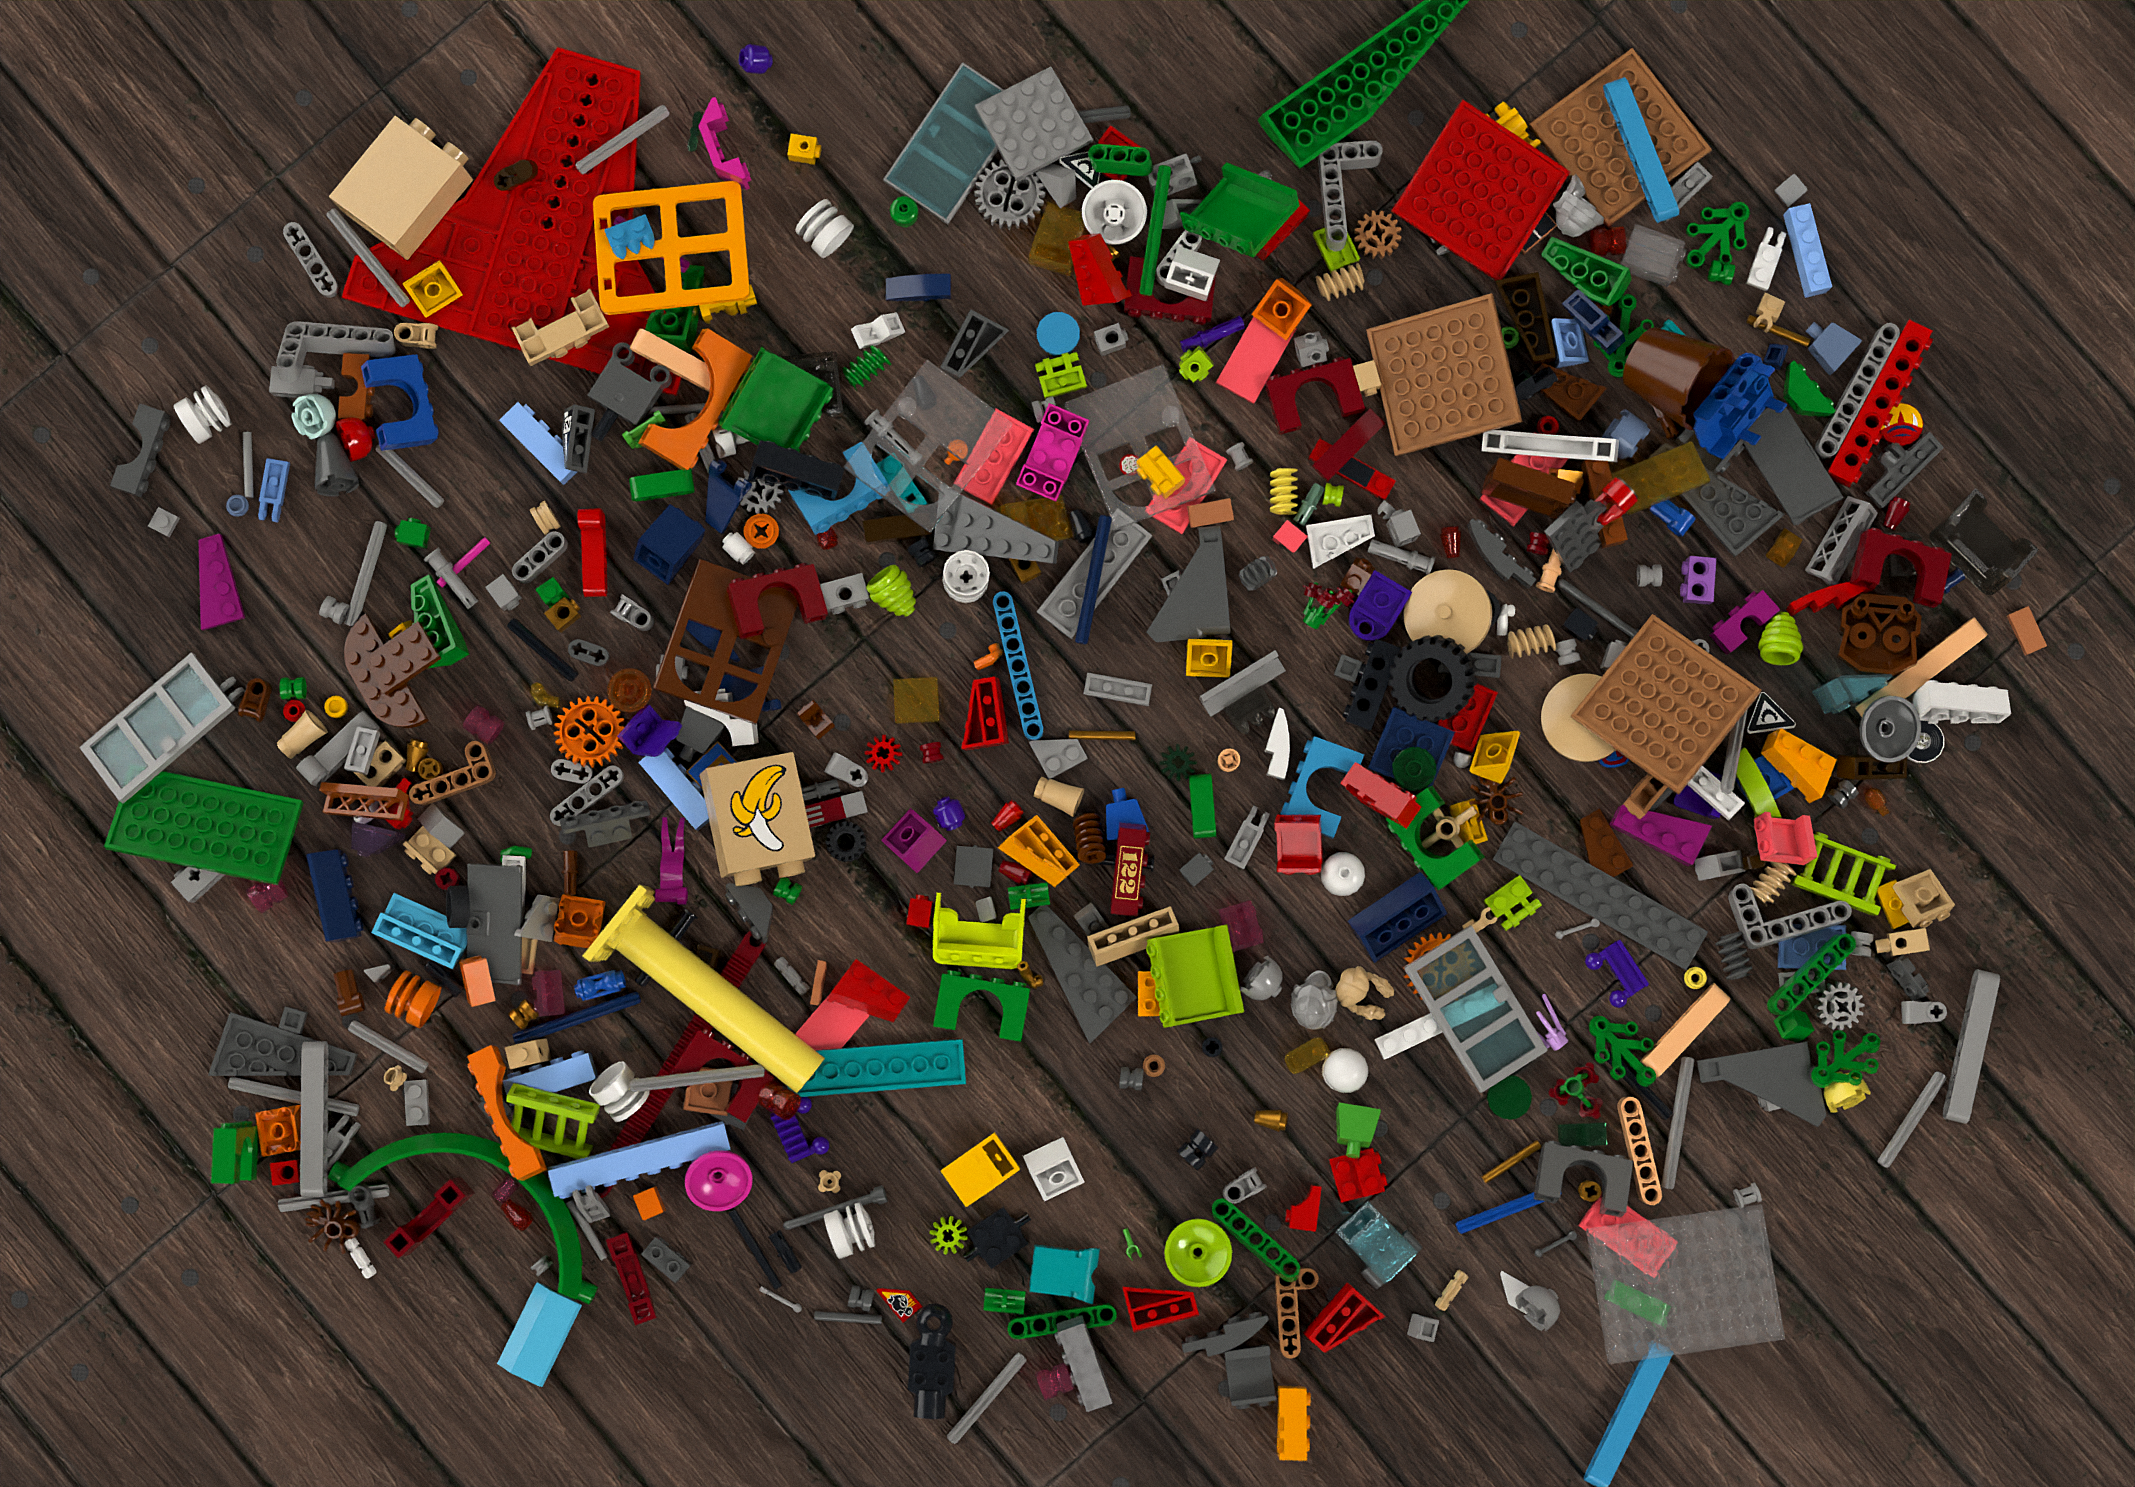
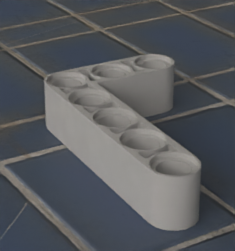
M1377 141L1336 143L1319 155L1318 166L1326 244L1332 251H1341L1345 247L1347 240L1341 170L1373 168L1379 165L1382 156V146ZM1374 152L1376 156H1369L1367 153ZM1346 154H1353L1355 157L1348 158ZM1330 155L1333 159L1328 160L1324 156ZM1332 175L1335 179L1329 180L1326 176ZM1334 195L1338 199L1331 200L1328 198V196ZM1336 215V216H1338L1340 219H1339V220H1333V219L1330 218V216ZM1337 235L1340 236L1342 239L1334 240L1332 237Z
M299 321L291 322L285 329L276 364L281 381L293 383L300 376L306 352L341 355L343 353L367 354L371 357L388 358L395 353L393 333L385 328Z
M1738 884L1730 891L1728 896L1739 931H1742V940L1745 941V946L1750 949H1758L1839 925L1846 921L1852 912L1847 902L1837 901L1763 923L1753 892L1748 885ZM1736 891L1743 892L1745 900H1739L1736 897ZM1835 908H1840L1844 916L1838 917L1835 914ZM1743 912H1749L1752 915V921H1746L1743 917ZM1814 914L1822 917V924L1815 922ZM1793 920H1797L1801 923V930H1797L1793 927ZM1773 926L1780 929V936H1775L1772 933L1771 928ZM1750 934H1758L1760 942L1752 941Z

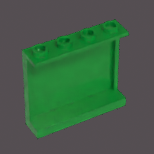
M1226 162L1221 168L1224 178L1191 214L1180 213L1183 228L1190 233L1193 232L1207 240L1217 242L1223 247H1229L1240 254L1254 258L1300 206L1297 191Z
M761 347L719 419L718 424L721 428L732 431L756 445H759L760 440L772 441L777 446L793 448L799 453L801 443L810 436L811 426L820 419L822 407L831 400L833 388L827 382L768 349Z

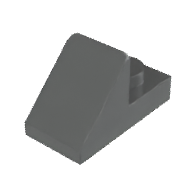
M1089 903L1074 915L1087 936L1109 929V926L1092 903Z

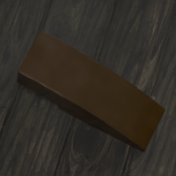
M928 513L862 521L867 545L887 541L890 543L932 535Z

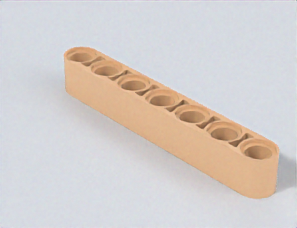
M1975 617L1971 618L1917 659L1915 666L1896 675L1856 706V711L1862 717L1872 702L1884 696L1907 698L1988 635Z

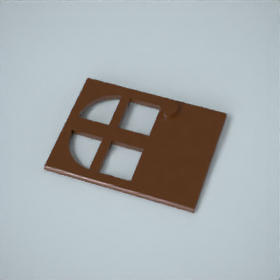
M698 559L653 689L756 725L798 601L791 592L783 588L775 587L762 592L758 597V608L764 625V631L761 635L744 639L770 650L762 674L760 675L728 664L736 638H740L728 597L727 587L734 579L744 578V580L752 577ZM688 620L722 631L713 658L679 646ZM676 656L709 668L701 694L690 690L678 677L675 668ZM724 673L758 685L751 695L735 702L715 700Z

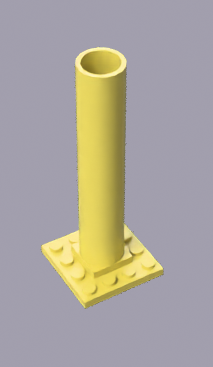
M639 885L584 953L583 957L589 962H600L601 960L606 961L613 953V949L619 951L795 1093H798L825 1058L648 918L642 909H648L654 902L655 897L653 895L655 891L649 886Z

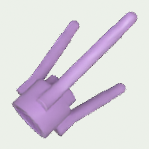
M1543 994L1542 998L1556 1028H1552L1541 1012L1537 1011V1016L1549 1031L1545 1035L1547 1039L1539 1033L1538 1035L1546 1048L1552 1047L1556 1051L1568 1042V1039L1565 1037L1566 1032L1562 1028L1546 994Z

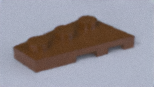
M1542 363L1539 366V368L1534 372V374L1548 367L1549 365ZM1549 366L1555 372L1558 381L1554 382L1551 387L1539 391L1575 421L1579 422L1607 388Z
M1600 809L1579 820L1589 864L1613 878L1633 866Z

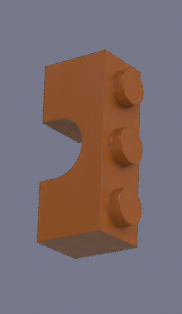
M343 353L341 375L346 379L357 380L358 389L352 396H339L338 419L354 417L369 424V418L373 416V405L370 402L371 396H374L375 387H365L361 366L367 360H374L370 355Z

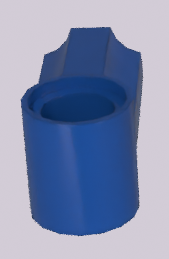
M1662 494L1649 509V511L1667 524L1666 526L1671 532L1679 537H1683L1696 520L1690 512L1684 508H1678Z

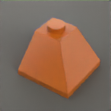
M1278 278L1252 315L1283 339L1288 340L1312 304L1300 290L1285 279Z

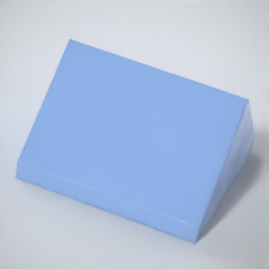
M1552 319L1549 322L1556 355L1555 368L1589 362L1582 327L1575 319Z

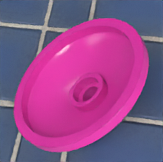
M719 1150L701 1155L689 1166L685 1176V1188L690 1200L698 1207L709 1211H724L739 1205L748 1196L752 1187V1173L748 1163L741 1156L729 1151Z

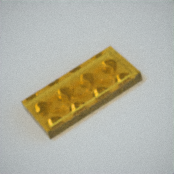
M1692 441L1611 474L1612 479L1619 477L1625 481L1638 496V502L1627 511L1628 515L1710 482L1709 475Z

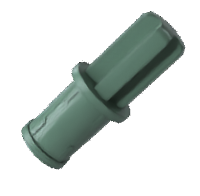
M1316 483L1313 484L1305 500L1301 501L1302 505L1293 521L1298 523L1303 516L1300 525L1306 526L1313 510H1317L1316 505L1325 491L1324 487Z

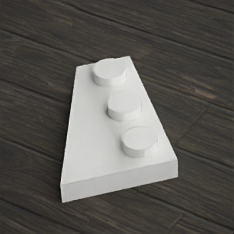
M1371 514L1306 525L1312 568L1314 569L1374 537Z

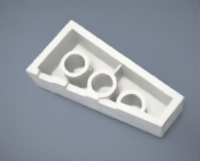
M1930 680L1907 699L1916 708L1920 720H1928V724H1937L1939 720L1949 719L1951 723L1965 722L1968 719H1971V723H2001L2011 714L2008 690L1998 689L1997 687L1985 688L1978 687V685H1958L1955 682L1938 683L1936 680Z

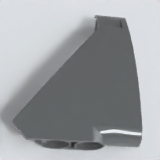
M1220 525L1198 527L1200 546L1146 631L1155 642L1206 638L1209 635L1230 634Z
M1807 1042L1697 1061L1700 1081L1702 1083L1717 1080L1727 1081L1816 1127L1826 1117L1821 1088L1817 1087L1811 1079V1072L1816 1067L1811 1064Z

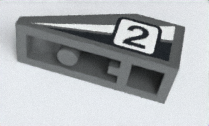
M575 404L564 409L562 440L564 466L567 470L587 473L595 409Z

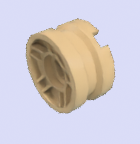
M545 500L540 503L539 507L529 509L545 536L550 533V530L561 527Z

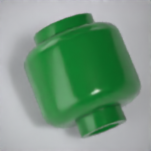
M898 197L892 202L890 207L891 219L899 227H910L918 219L917 204L910 197Z

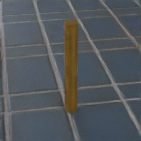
M1749 315L1746 323L1754 326L1757 317ZM1759 323L1757 326L1763 330L1766 328L1764 323ZM1774 324L1768 331L1805 347H1808L1811 340Z
M1069 730V739L1135 740V731Z
M1537 1140L1482 1175L1481 1178L1487 1184L1542 1148Z

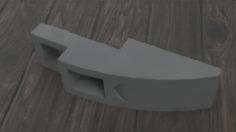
M1472 518L1467 527L1476 549L1486 564L1504 582L1512 576L1529 589L1536 581L1533 577L1534 573L1527 567L1521 568L1516 564L1517 560L1509 553H1502L1507 546L1502 536L1497 533L1492 534L1487 530L1488 526L1484 522Z
M1262 1311L1249 1313V1318L1240 1319V1316L1227 1318V1322L1223 1323V1333H1220V1330H1213L1207 1332L1205 1337L1198 1338V1335L1185 1337V1341L1181 1342L1183 1353L1205 1348L1207 1357L1228 1351L1242 1344L1258 1332L1268 1321V1315L1262 1314Z

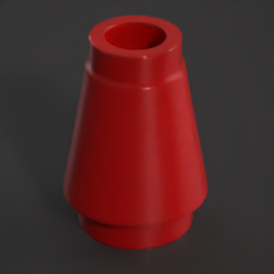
M1011 800L1009 803H1005L991 823L1001 832L1021 819L1024 811L1014 800Z

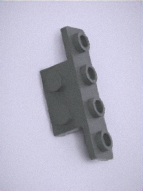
M646 800L634 801L631 804L612 806L599 811L592 810L585 814L569 815L566 818L560 819L563 834L585 830L588 847L590 848L631 839L632 834L629 820L649 816L650 810Z

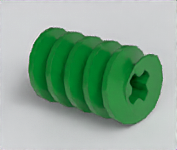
M873 345L870 346L871 354L863 351L864 359L860 356L856 357L857 364L852 361L849 362L851 370L846 367L842 368L845 378L856 391L857 384L864 387L863 379L871 382L869 374L872 373L876 377L878 376L877 368L885 371L883 363L892 365L885 354Z

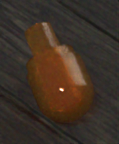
M1869 788L1864 796L1870 808L1873 810L1877 809L1881 816L1884 817L1890 813L1885 806L1887 803L1885 796L1878 788Z

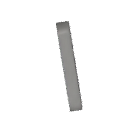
M288 223L283 229V235L316 288L324 297L332 298L336 296L339 292L338 282L310 238L298 223ZM294 228L302 241L297 242L293 236H290L292 234L290 230ZM303 246H310L311 253L306 257L301 256L300 249ZM314 264H321L323 267L322 272L318 275H314L311 272ZM325 278L330 285L333 284L330 292L324 290L326 286L321 279Z
M617 766L605 768L553 808L550 813L552 823L561 827L560 820L556 821V813L558 811L561 813L567 810L564 807L566 804H568L569 809L575 812L573 815L582 814L621 784L624 779L623 771ZM611 770L613 772L618 771V780L614 781L613 779H611L610 781H608L607 784L610 785V787L606 788L605 784L601 780H599L602 776L604 780L608 779L610 777L609 772ZM594 783H599L602 791L599 795L594 796L590 793V787ZM575 797L583 798L584 806L582 808L575 809L573 807L572 801ZM568 812L567 814H565L564 818L571 815V813Z

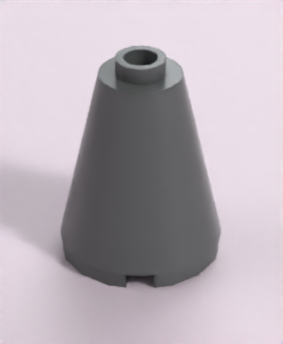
M333 433L321 436L317 440L315 491L317 490V493L323 496H339L340 491L346 490L347 494L356 490L359 486V479L339 436Z

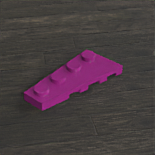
M216 534L198 540L201 630L204 631L244 619V611L222 535Z

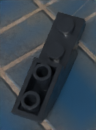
M1549 366L1533 375L1524 370L1513 377L1520 410L1523 409L1520 404L1521 400L1531 398L1534 393L1541 389H1547L1554 382L1558 381L1555 372Z

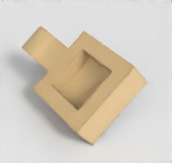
M1487 907L1481 911L1479 920L1475 922L1474 919H1471L1463 924L1462 927L1465 929L1471 925L1477 933L1487 925L1495 923L1497 917L1488 920L1486 913L1491 908Z

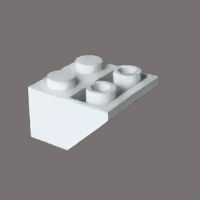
M1178 246L1165 281V288L1206 301L1220 260Z

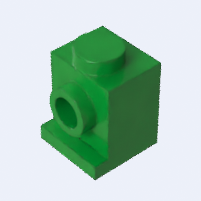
M554 577L535 589L549 608L564 597L570 598Z

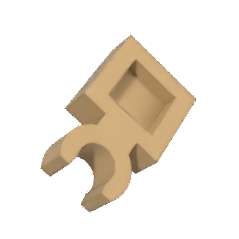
M1765 292L1755 313L1760 316L1754 322V327L1757 328L1759 323H1764L1766 326L1764 332L1767 333L1772 327L1773 322H1776L1779 318L1785 301Z

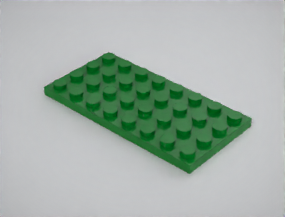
M131 765L124 786L146 768ZM161 771L124 804L119 801L104 847L106 850L278 885L304 803L302 800Z

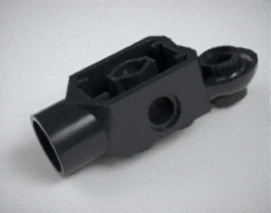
M937 1303L924 1306L917 1314L916 1326L921 1337L913 1340L910 1344L908 1390L915 1394L913 1416L916 1418L944 1419L946 1395L954 1390L956 1343L946 1338L952 1329L953 1319L950 1311L945 1306ZM937 1317L941 1324L938 1328H931L928 1324V1319Z

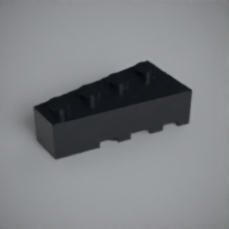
M760 440L748 481L755 482L756 479L764 480L765 485L774 487L775 483L785 485L787 490L797 491L805 489L806 494L835 500L845 468L840 467L839 464L834 462L828 463L819 460L814 455L798 453L793 448L777 446L772 441Z

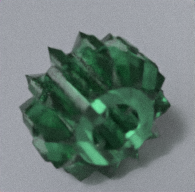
M1176 744L1175 752L1171 746L1167 747L1170 755L1162 752L1161 756L1167 759V761H1159V765H1167L1166 768L1161 770L1162 774L1168 771L1171 772L1167 779L1171 780L1173 774H1175L1176 782H1180V774L1187 780L1189 776L1186 771L1192 774L1195 772L1189 765H1196L1197 761H1189L1195 754L1191 752L1186 755L1185 753L1188 751L1187 746L1181 752L1180 744ZM1176 757H1179L1180 761L1184 762V766L1181 765L1179 769L1176 768V765L1172 764V760L1175 761Z

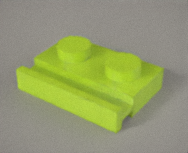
M1325 228L1313 232V237L1330 273L1333 270L1338 271L1340 268H1345L1360 260L1348 232L1346 245L1341 251H1332L1327 247ZM1337 235L1332 237L1334 240L1342 239L1340 236Z

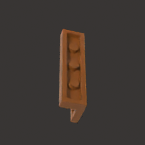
M321 782L319 791L327 795L323 813L330 815L403 821L409 795L398 788ZM334 798H340L343 804L336 809H331ZM355 800H359L362 805L355 811L352 810L349 805ZM378 801L381 807L375 812H371L369 806ZM394 803H399L397 814H390L388 808Z

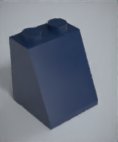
M670 504L639 538L633 560L669 585L703 540L705 529L699 522L693 521L686 516L681 509L675 508Z

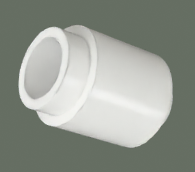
M738 532L735 534L729 533L722 541L724 543L722 548L736 562L745 564L755 554L752 550L753 547Z

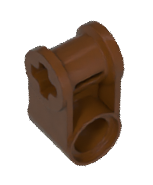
M255 678L248 682L238 709V716L243 717L245 715L256 719L257 722H262L272 692L271 684L268 681ZM261 683L263 685V692L257 695L255 687Z

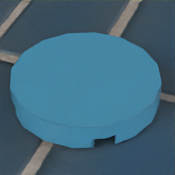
M1053 312L1046 315L1037 327V341L1040 347L1053 356H1062L1063 353L1067 352L1071 353L1080 339V329L1076 320L1063 312Z

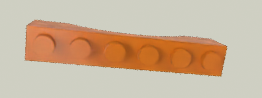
M490 1045L468 1055V1069L472 1075H475L478 1082L476 1083L477 1091L485 1099V1111L493 1119L494 1124H492V1128L496 1136H499L502 1145H500L503 1155L509 1159L511 1175L514 1178L516 1177L517 1180L524 1181L547 1170L540 1149L524 1140L512 1127L506 1115L502 1097L506 1065L499 1048Z

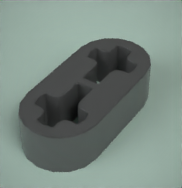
M576 639L570 642L568 646L570 656L576 660L597 667L605 666L610 660L609 652L605 648L590 642ZM579 644H582L581 647L587 650V654L579 652L576 655V652L573 650L574 646L578 647ZM602 651L605 659L599 660L598 663L595 657L590 656L591 652L599 654Z

